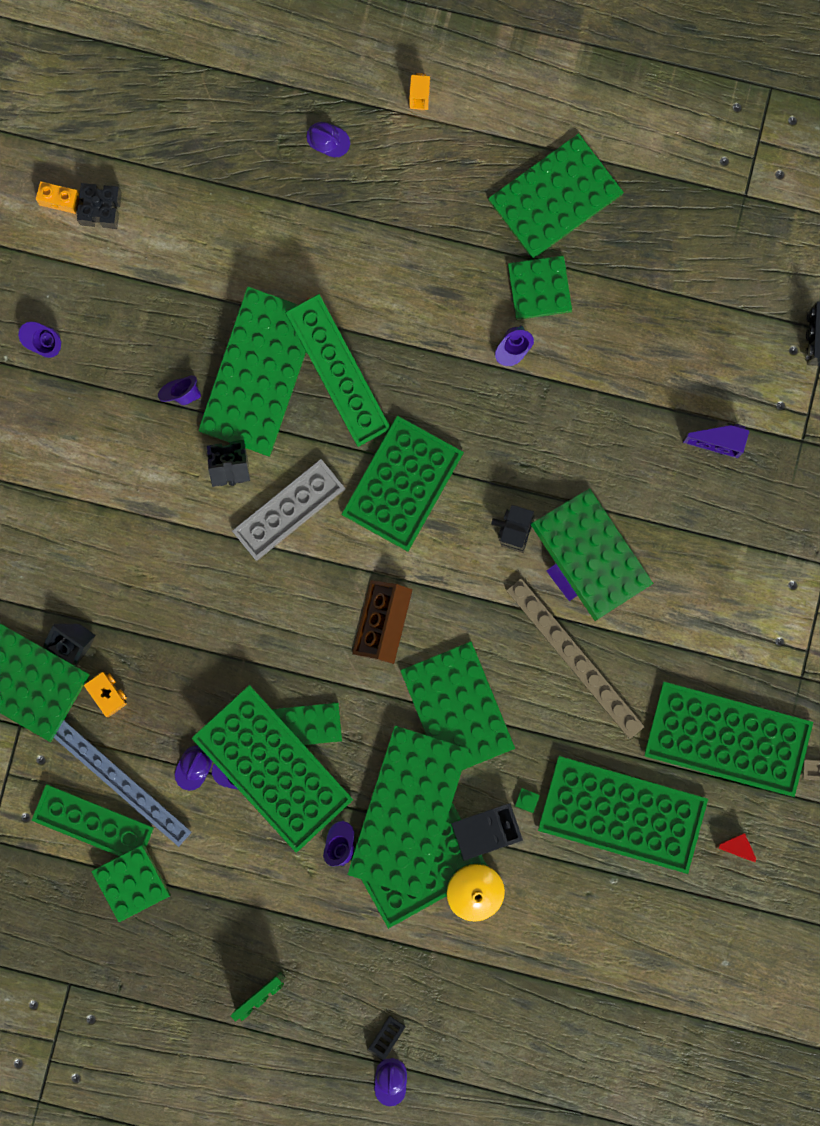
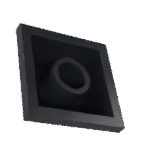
M53 624L42 648L77 667L91 647L96 635L81 624Z

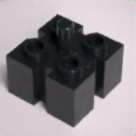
M81 183L79 198L83 205H78L77 221L80 226L95 227V223H100L102 228L117 229L119 213L115 207H120L122 192L118 186L104 185L102 190L98 189L96 184Z
M245 440L229 442V445L222 446V443L207 446L208 470L212 487L227 485V482L230 486H234L236 483L250 481Z
M511 505V508L505 512V521L492 519L491 525L500 528L498 538L502 547L524 553L532 528L531 524L535 519L534 511Z

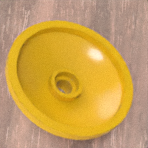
M471 864L459 869L451 877L446 891L447 901L451 910L458 917L467 921H482L494 915L502 905L505 895L501 877L495 870L482 864ZM476 895H481L480 899H475Z

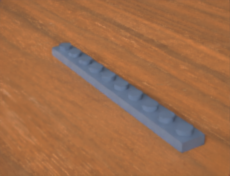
M65 720L62 722L54 738L180 847L192 831Z

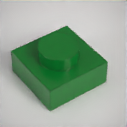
M521 788L515 807L533 813L540 795Z

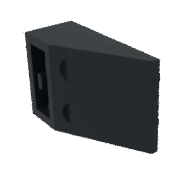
M817 301L810 311L807 312L806 318L807 322H809V330L807 329L806 341L809 342L808 348L805 350V359L808 360L807 365L820 366V301Z
M511 803L451 823L463 861L523 841Z

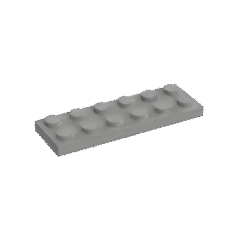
M320 459L232 532L252 557L258 561L343 492L345 487Z

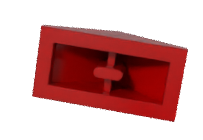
M745 833L718 843L716 846L720 850L756 862L757 858Z

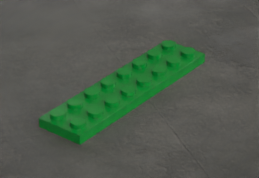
M316 294L285 312L356 446L359 447L388 431L390 426L320 294Z

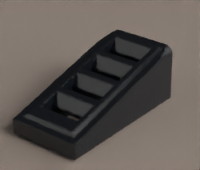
M389 1016L368 1051L384 1061L406 1026ZM389 1024H391L392 1026H394L395 1028H397L399 1031L396 1033L395 1031H393L392 1029H390V1028L387 1027V1026H388ZM387 1031L388 1033L394 1036V1039H391L383 1032ZM380 1037L390 1043V1045L387 1046L379 1041ZM377 1044L378 1046L386 1050L385 1053H382L381 1051L376 1049L375 1045Z

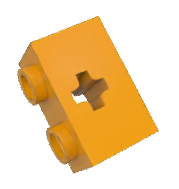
M424 73L411 75L410 109L428 110L430 76Z
M40 181L36 201L40 206L76 214L80 195L77 190Z
M102 672L86 683L84 687L105 717L109 718L127 705L125 701L127 697L121 689L117 690L114 686L116 681L112 675ZM105 689L109 691L111 690V692L109 693V695L111 696L110 698L103 697V695L105 694Z

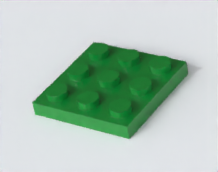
M564 256L508 263L516 320L572 312Z
M144 843L91 871L118 922L171 896Z
M279 972L237 1007L230 1015L235 1022L238 1019L243 1021L254 1010V1006L259 1008L266 1002L269 993L272 996L277 993L284 985V975Z

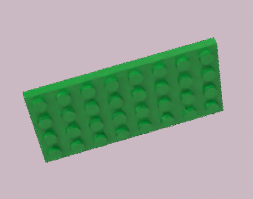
M247 287L198 430L199 432L227 442L245 440L246 449L271 457L306 356V351L285 314L287 310L298 304Z
M663 682L644 757L795 797L814 722Z
M250 685L191 737L295 853L304 847L353 801L351 796Z
M394 726L347 875L422 899L469 749Z
M558 756L538 831L688 874L708 798Z

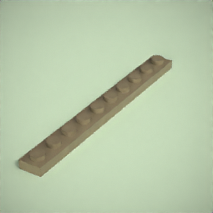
M520 579L506 590L628 739H631L642 730L644 725L526 583Z

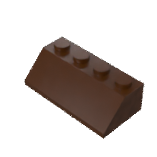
M370 581L353 655L391 664L395 663L413 589L394 583Z

